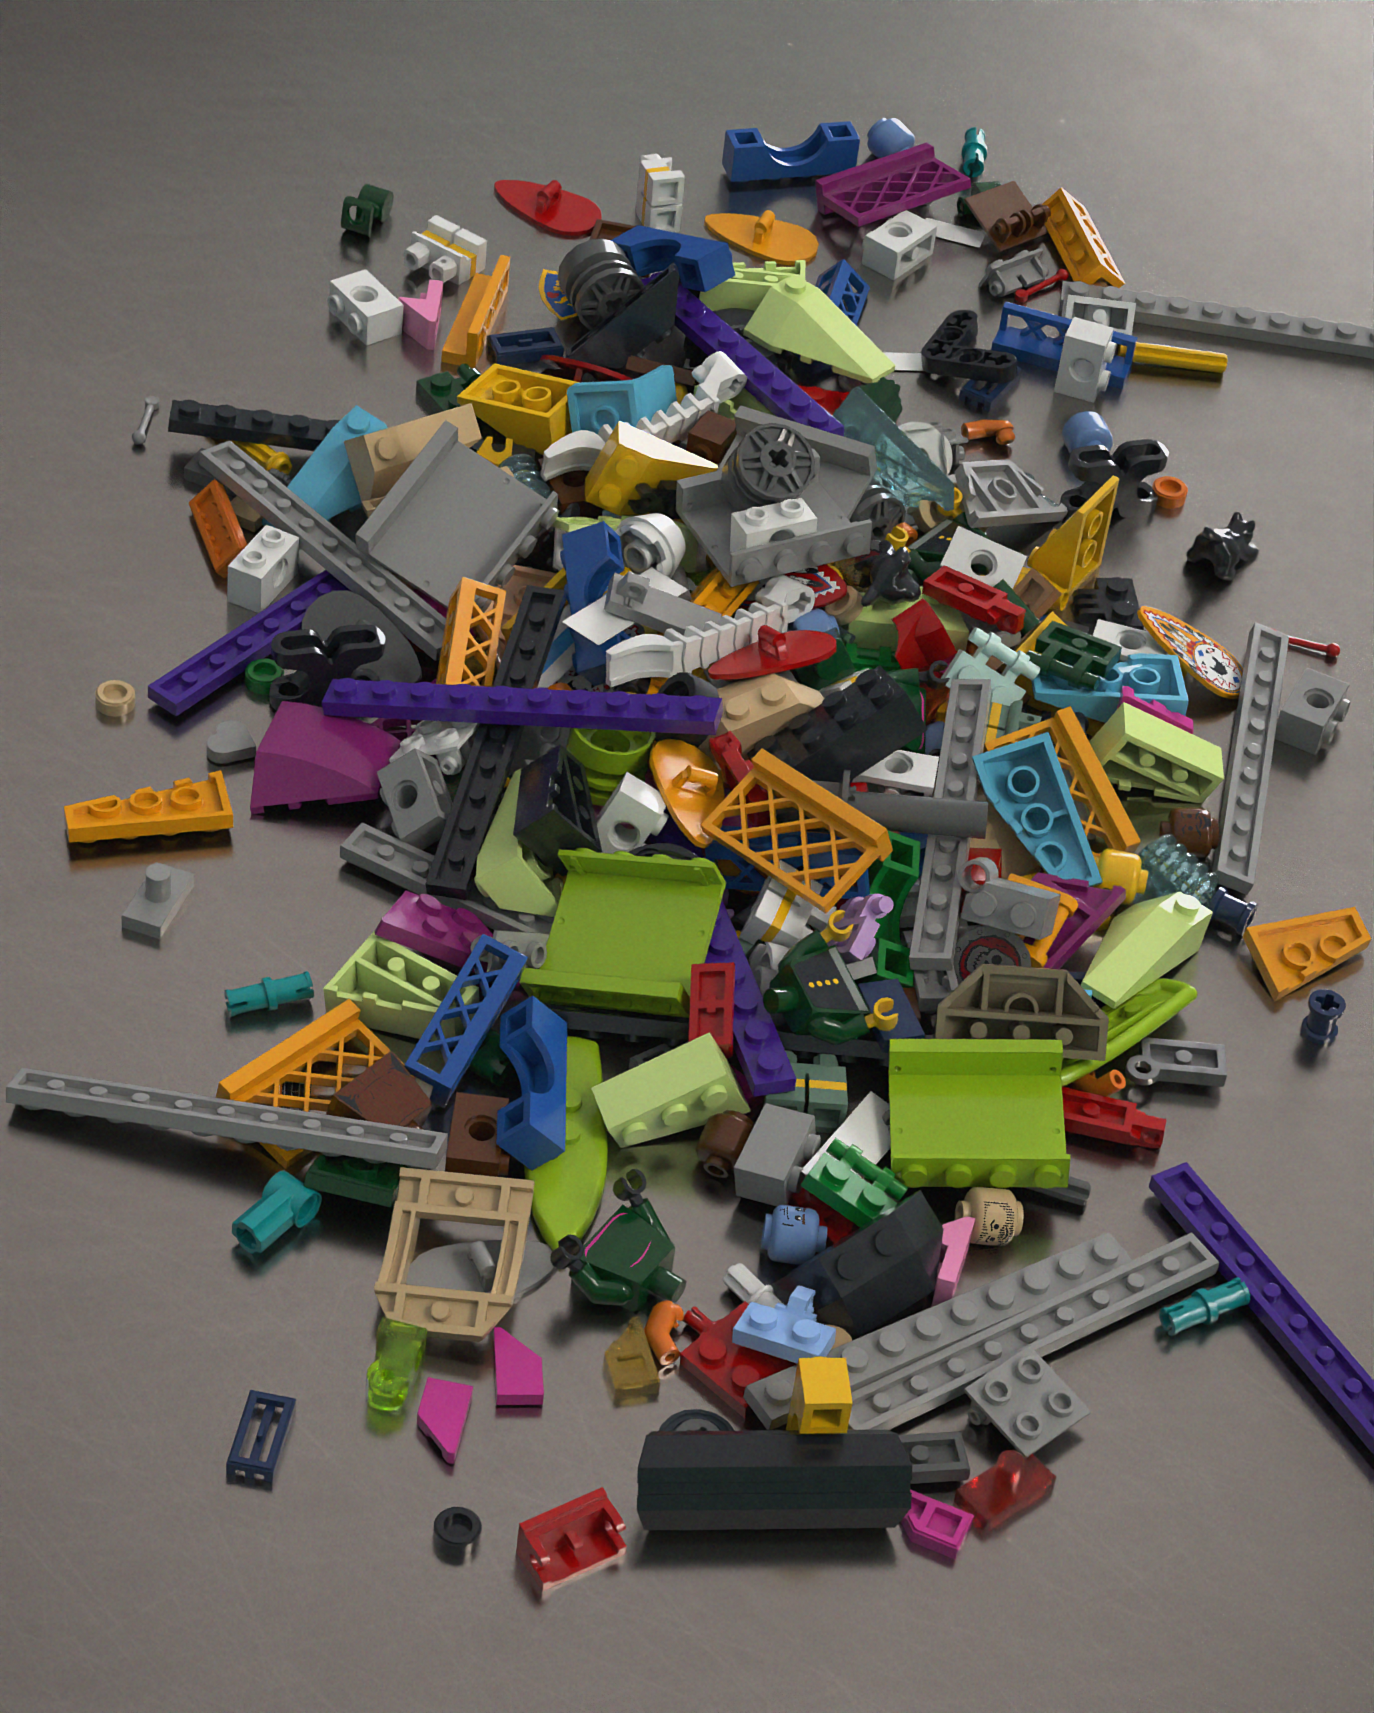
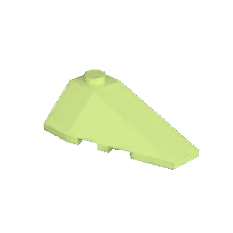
M795 274L770 287L744 328L743 335L769 351L781 354L784 349L801 355L800 361L811 364L813 360L832 365L831 369L835 373L868 384L878 382L880 378L886 377L895 371V364L819 288Z
M1181 892L1132 905L1113 918L1081 983V987L1084 990H1092V996L1115 1009L1199 951L1213 911L1201 905L1196 898Z

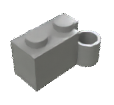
M978 857L967 861L960 867L958 872L959 883L964 890L970 892L965 896L961 919L1038 940L1052 934L1061 894L998 878L996 864L987 857ZM974 864L981 866L985 871L986 880L983 885H978L972 880L971 869Z
M765 1103L734 1166L736 1196L773 1206L788 1205L793 1193L798 1194L802 1189L800 1185L805 1179V1174L801 1171L820 1149L821 1136L816 1135L814 1115Z

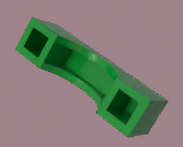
M888 831L893 851L883 862L876 859L869 866L870 894H882L890 897L894 906L886 916L875 920L880 926L874 936L876 939L875 946L867 957H873L877 973L854 981L858 986L860 983L898 978L902 988H912L914 970H910L909 955L911 948L902 945L899 926L905 900L912 886L919 878L920 841Z

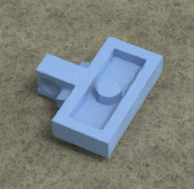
M798 1285L790 1295L787 1305L777 1303L775 1308L750 1302L733 1328L732 1343L798 1364L799 1358L826 1357L835 1343L836 1328L816 1322L817 1315L813 1314L814 1307H812L815 1290Z

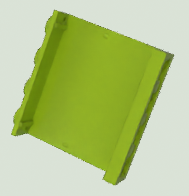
M577 848L575 851L559 849L558 856L567 868L568 873L546 944V960L539 969L524 968L519 982L529 997L534 996L540 1002L689 1018L691 964H702L705 962L726 886V881L716 864L700 857L692 858L691 860H680L663 854L645 857L634 856L625 851H616L613 854L597 853L588 848Z
M889 1039L891 1171L896 1173L894 1178L905 1186L912 1188H1068L1070 1154H1066L1061 1082L1062 1040Z

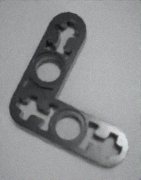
M957 310L950 313L921 350L922 368L931 374L992 383H1007L1013 381L1018 375L1017 359L1013 354L968 347L979 332L978 315L971 310Z

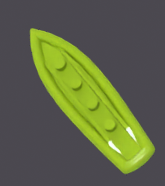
M1158 978L1115 1009L1107 1004L1100 1009L1109 1018L1105 1061L1063 1058L1061 1071L1062 1087L1113 1060L1192 1003L1197 998V990L1181 981Z
M567 1036L565 1152L534 1170H530L524 1165L525 1180H534L535 1183L531 1205L533 1218L543 1239L552 1251L559 1247L558 1241L567 1235H574L580 1241L592 1224L600 1205L607 1172V1127L591 1089L603 1082L599 1045L595 1041Z

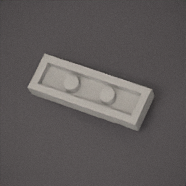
M628 571L625 576L614 573L609 581L604 606L605 611L665 633L666 629L672 628L683 636L687 626L692 625L703 631L705 622L712 621L719 625L722 614L649 586V578Z

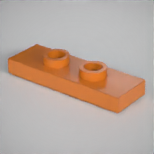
M214 479L189 502V506L215 572L225 579L228 577V565L248 544L224 485Z

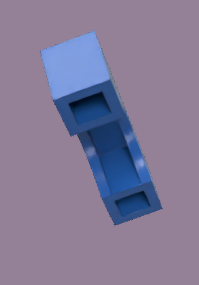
M851 121L820 123L807 140L788 148H778L767 144L763 140L758 128L726 130L722 165L730 182L737 181L743 183L761 179L778 180L788 177L808 178L815 175H832L856 167L860 138Z
M640 225L610 240L623 250L638 277L664 271L674 262L678 267L683 288L707 292L735 276L732 253L729 250L728 243Z
M604 521L562 534L564 550H561L560 558L567 575V584H565L564 590L566 599L570 604L571 616L603 597L614 573L620 574L624 571L620 536ZM568 626L575 645V653L572 654V663L575 671L593 686L606 683V651L631 637L624 631H621L604 643L597 645Z
M531 996L501 1015L500 1048L507 1055L517 1072L522 1096L497 1111L496 1144L530 1170H534L565 1152L567 1022L537 998Z

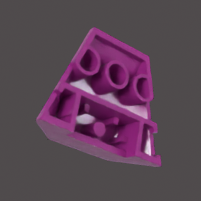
M282 701L256 751L250 803L251 814L264 813V806L288 804L289 810L299 809L305 801L324 799L328 805L378 799L382 786L377 771L390 764L389 759L401 747V741L390 733L360 719L349 716L324 715L322 707Z

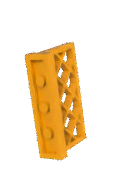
M1071 706L1056 711L1053 718L984 743L983 752H987L1049 732L1055 744L1056 754L1059 751L1062 757H1058L1061 768L1068 770L1073 779L1069 788L1073 800L1086 804L1090 811L1087 822L1080 819L1086 837L1089 832L1103 838L1110 849L1135 853L1141 840ZM1075 785L1077 786L1079 792L1074 790ZM1092 851L1093 856L1100 857L1101 853L1098 854Z
M761 748L751 759L754 768L700 824L702 832L827 914L876 859L883 862L893 851L888 831L873 819ZM756 784L768 791L769 800L746 804L745 796ZM793 807L799 811V821L777 824V809ZM770 811L771 825L748 828L747 814ZM741 815L742 829L724 832L717 827L725 817ZM824 827L830 831L831 841L807 843L806 830ZM801 831L802 845L779 849L778 834ZM772 836L773 850L754 852L749 849V839ZM856 848L863 853L855 863L839 865L838 850ZM832 851L833 866L810 869L809 855ZM803 856V871L786 873L780 869V859ZM834 876L835 885L824 897L811 890V880Z
M348 999L220 1081L216 1098L268 1104L274 1107L300 1108L306 1112L309 1110L327 1112L331 1101L309 1098L310 1084L335 1087L336 1093L355 1079L342 1077L343 1064L367 1066L368 1069L391 1050L358 1019L360 1009ZM356 1036L368 1048V1055L343 1052L344 1043ZM318 1060L337 1063L336 1076L311 1073L312 1064ZM286 1081L303 1083L304 1097L279 1094V1086ZM259 1142L284 1169L313 1151L300 1148L287 1151L274 1144Z

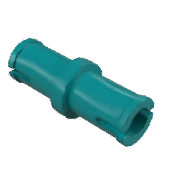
M972 127L966 131L965 143L961 151L964 160V172L969 176L970 169H972V177L980 176L983 173L984 160L987 157V147L984 143L985 133L982 129H979L977 135V127Z
M305 971L301 974L272 980L271 977L261 978V983L224 990V997L228 999L225 1003L229 1016L234 1017L238 1014L267 1008L268 1011H274L281 1004L314 998V990L310 989L313 986L308 971Z
M1239 1277L1233 1278L1231 1281L1210 1290L1198 1289L1192 1293L1191 1298L1170 1307L1162 1308L1159 1311L1161 1325L1165 1331H1168L1170 1336H1174L1178 1332L1199 1323L1209 1325L1216 1322L1219 1315L1249 1304L1250 1293L1245 1282H1241Z

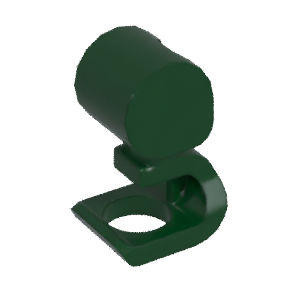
M365 184L358 198L347 196L343 201L341 228L371 237L373 220L384 222L391 212L394 200L393 192ZM351 206H357L355 220H352L349 210Z

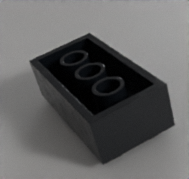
M879 665L875 669L862 672L854 683L842 691H836L826 696L822 704L810 712L794 717L786 728L774 736L771 735L761 739L747 755L751 760L763 748L811 780L840 783L844 770H850L851 781L928 729L907 693Z

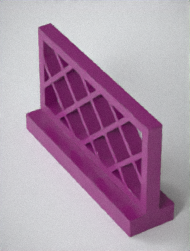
M926 142L815 180L818 211L824 215L836 212L860 227L971 188V179L937 159L934 154V146Z

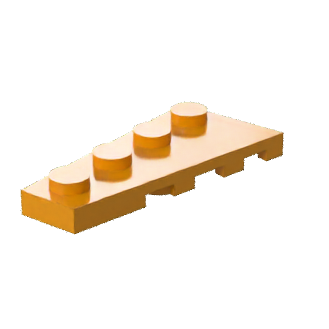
M219 770L208 773V780L192 783L190 778L173 781V788L158 792L153 791L151 787H145L135 790V793L130 798L123 800L115 795L67 805L64 806V821L69 843H92L104 839H134L138 836L159 834L172 836L182 832H215L220 829L233 828V812L223 774Z

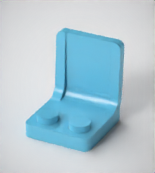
M661 365L647 374L632 380L581 382L570 386L567 389L572 433L579 430H588L598 434L600 428L605 424H608L614 430L618 421L628 422L630 426L635 428L640 418L646 417L651 422L656 411L662 410L666 414L671 403L677 401L673 367L671 365Z

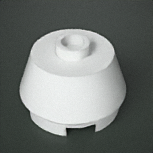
M659 513L629 517L621 521L615 530L621 540L624 567L631 568L632 572L637 575L653 567L670 579L672 578L685 554L686 546L681 530L670 518Z

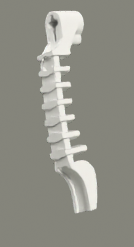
M715 352L691 373L692 377L700 384L695 396L689 393L685 395L681 404L677 401L671 403L666 414L662 410L656 411L651 422L646 417L640 418L635 428L670 444L677 440H686L688 432L708 410L718 413L720 403L735 397L743 390L747 383V376L724 352ZM605 424L600 428L598 434L588 430L575 431L553 443L544 451L540 474L543 480L547 481L570 471H590L611 435L612 428Z
M782 574L772 577L765 588L757 592L756 602L751 603L749 611L742 608L738 609L734 618L724 615L721 617L719 625L708 621L705 622L703 631L692 625L687 626L684 636L670 628L666 629L664 637L656 634H642L624 640L606 651V684L614 687L639 678H670L679 672L691 674L692 670L696 668H709V664L720 660L738 649L757 642L758 630L763 625H768L780 633L787 632L788 623L794 622L798 617L812 610L815 602V593L812 588Z

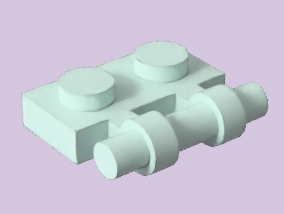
M975 627L970 633L968 640L977 645L978 649L973 656L959 649L941 679L950 678L945 685L948 688L951 687L952 679H991L993 693L991 702L1010 706L1012 702L1021 700L1026 690L1014 683L1017 677L1022 674L1033 681L1039 674L1040 668L1029 661L1030 656L1021 650L1015 652L1001 643V638L993 632L987 634L978 627ZM991 656L996 657L1007 665L1002 674L985 665Z

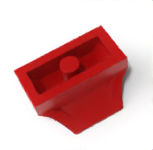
M921 599L891 619L899 635L894 656L901 669L918 668V672L927 671L935 661L940 660L947 664L951 663L957 654L946 629L931 606L924 599Z

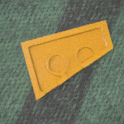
M1355 907L1246 928L1243 939L1274 1002L1363 951L1371 941V937Z

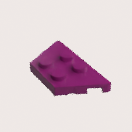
M1038 872L1031 879L1032 881L1064 892L1075 898L1078 902V908L1074 915L1065 920L1046 954L1048 960L1044 968L1059 969L1126 899V889L1113 885L1112 890L1089 887V881L1074 878L1065 880L1057 875ZM1026 936L1023 942L1033 945L1036 939Z
M407 890L384 915L374 931L377 936L459 967L464 966L471 954V944L478 936L485 934L493 937L488 928L471 911L464 908L456 910L441 904L433 896L428 894L417 895ZM480 961L484 973H487L488 962Z

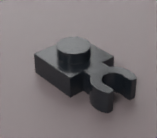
M660 480L657 488H651L646 483L636 485L635 489L641 498L628 501V505L635 514L659 513L670 519H681L676 512L677 481Z

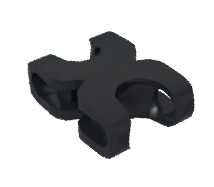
M1142 439L1122 443L1111 456L1108 449L1103 445H1091L1072 450L1068 466L1076 478L1086 482L1080 487L1065 491L1062 494L1060 504L1065 505L1068 510L1064 519L1068 520L1113 475L1120 478L1113 509L1117 508L1119 514L1125 518L1153 513L1156 509L1158 496L1152 487L1142 480L1149 475L1164 470L1169 455L1166 447L1157 440Z
M367 624L340 626L334 629L325 641L321 639L318 632L311 629L286 631L275 635L271 642V655L274 661L282 669L297 671L277 677L271 683L269 690L271 706L277 711L282 701L322 707V700L332 679L352 678L354 680L380 681L378 675L371 669L358 667L378 661L383 656L385 635L378 627Z

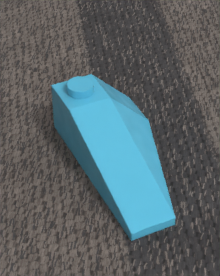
M356 405L330 430L287 488L328 522L330 518L346 510L353 512L361 508L360 494L344 441L388 428L387 425ZM265 518L262 519V525L274 527Z
M1145 653L1128 655V660L1116 663L1105 678L1099 676L1101 679L1096 691L1085 687L1081 689L1074 688L1068 685L1067 680L1054 675L1045 677L1038 674L1031 681L1034 699L1062 709L1071 706L1073 712H1081L1086 717L1104 723L1117 710L1122 686H1129L1134 689V696L1148 703L1154 699L1165 705L1169 711L1178 712L1184 716L1186 715L1189 701L1178 655Z
M1049 732L972 756V761L985 796L1046 874L1057 875L1065 880L1072 878L1089 881V887L1103 882Z

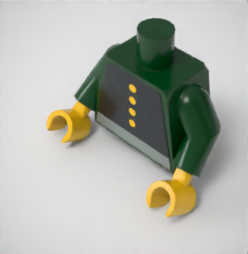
M955 487L950 488L948 498L944 493H941L937 502L938 511L942 515L952 516L953 520L946 518L908 547L905 546L909 538L908 533L901 527H893L891 533H888L884 539L892 544L895 551L900 547L907 549L911 558L908 569L915 573L921 584L939 570L958 526L989 539L985 532H982L979 528H971L968 525L965 512H962L959 508L963 498L962 493ZM980 563L971 565V569L976 575L986 576L989 574V570L985 565Z
M837 910L830 915L826 929L820 933L816 929L791 946L778 964V974L770 981L769 989L763 995V1005L766 1011L770 1014L782 1013L791 1032L796 1035H812V1037L833 1045H840L870 1033L869 1028L872 1027L882 1031H890L894 1029L898 1022V1013L890 1016L881 1015V1013L888 1012L893 1008L894 1001L888 997L879 999L874 1005L873 1013L870 1014L871 1012L836 945H827L831 940L836 942L845 941L851 935L854 924L849 925L844 930H839L834 926V923L839 922L844 917V910Z

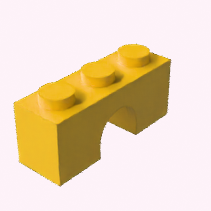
M818 1356L798 1359L786 1430H799V1434L847 1433L853 1401L846 1358Z

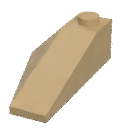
M472 403L345 440L344 445L361 501L386 496L445 420L458 428V441L468 448L481 440L482 436Z

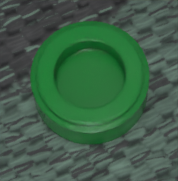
M271 659L254 660L246 666L245 685L254 693L269 695L271 683L275 678L284 676V669Z

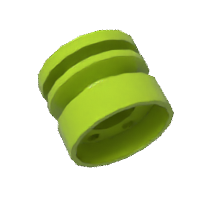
M570 728L568 736L569 745L566 750L585 767L592 804L604 806L626 772L645 782V775L648 770L647 762L650 759V751L653 749L656 737L655 732Z

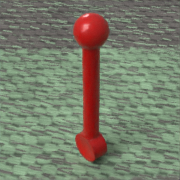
M1063 268L1059 269L1056 275L1027 290H1016L1015 300L1024 303L1028 300V296L1057 281H1066L1069 277L1068 271Z
M1289 636L1288 644L1326 652L1331 658H1335L1340 654V647L1335 643L1324 645Z

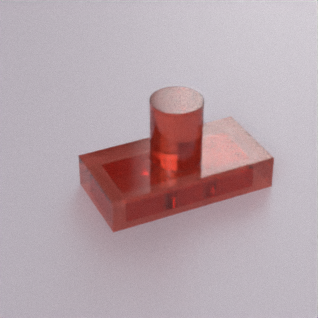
M1007 1450L999 1455L996 1465L956 1489L954 1502L963 1511L974 1515L973 1521L984 1532H987L1054 1489L1057 1477L1034 1454L1025 1459L1018 1451Z

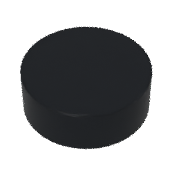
M451 1507L443 1510L434 1521L433 1541L436 1547L450 1556H465L477 1549L481 1541V1520L476 1513L464 1507Z

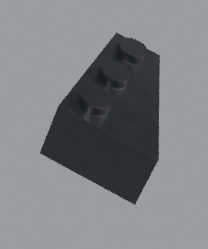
M558 745L521 769L513 835L532 850L544 866H551L561 876H565L568 870L558 856L559 849L575 851L577 848H588L601 853L602 847L585 767L562 745Z

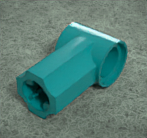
M285 1170L279 1171L265 1186L261 1199L232 1223V1234L237 1238L240 1247L251 1254L254 1252L261 1253L293 1224L298 1228L307 1225L318 1212L322 1196L314 1189L304 1187L302 1181Z

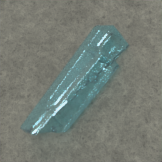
M860 387L853 388L833 417L844 426V437L875 446L877 471L874 477L905 506L918 508L921 500L935 501L946 511L953 510V482Z

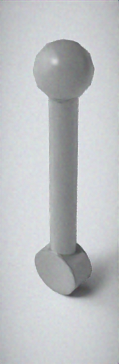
M149 396L145 398V413L138 430L132 434V441L135 444H142L146 440L145 430L152 412L159 408V399L157 397Z

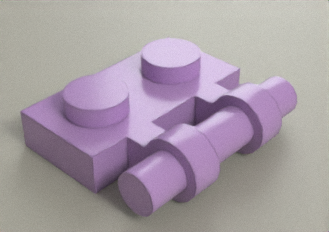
M870 894L865 898L854 897L847 900L840 907V910L845 911V915L839 922L834 923V926L839 930H844L849 925L854 924L851 935L845 941L836 942L831 940L827 945H836L845 963L865 959L871 953L876 943L874 936L880 924L875 920L886 916L893 909L892 899L882 894Z

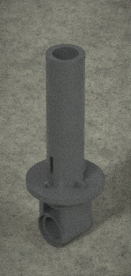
M844 770L840 783L814 781L885 827L888 831L985 839L988 802L856 791L855 785L849 787L850 770ZM793 807L776 810L777 824L800 820L799 811ZM824 827L806 830L812 832L830 833V831Z

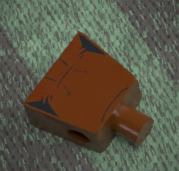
M390 1051L336 1092L331 1099L326 1115L424 1130L422 1126L425 1124L432 1104L398 1057Z

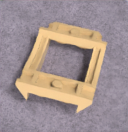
M400 1167V1182L397 1200L394 1203L386 1251L378 1281H375L374 1292L391 1330L397 1334L480 1342L484 1340L512 1307L525 1250L535 1185L534 1180ZM421 1218L504 1227L491 1293L406 1285L410 1264L414 1257Z

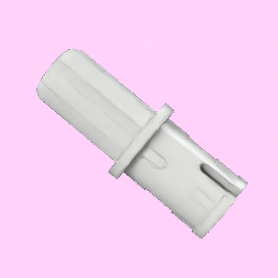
M742 1263L731 1265L723 1276L724 1284L743 1302L746 1301L748 1304L755 1302L775 1308L777 1303L783 1304L775 1296L773 1287L771 1285L765 1286Z

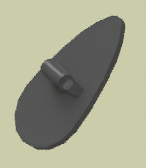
M348 590L331 591L318 597L308 607L302 620V630L311 629L318 632L323 641L327 640L334 629L346 625H373L385 635L383 656L378 661L360 665L358 668L371 669L378 675L380 680L418 683L421 680L422 668L409 641L377 607L361 595Z

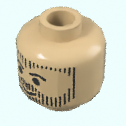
M973 1187L967 1192L964 1201H958L955 1208V1220L966 1216L975 1218L970 1243L1006 1246L1013 1239V1236H1018L1022 1230L1023 1206L1020 1201H1016L1015 1196L1010 1190Z

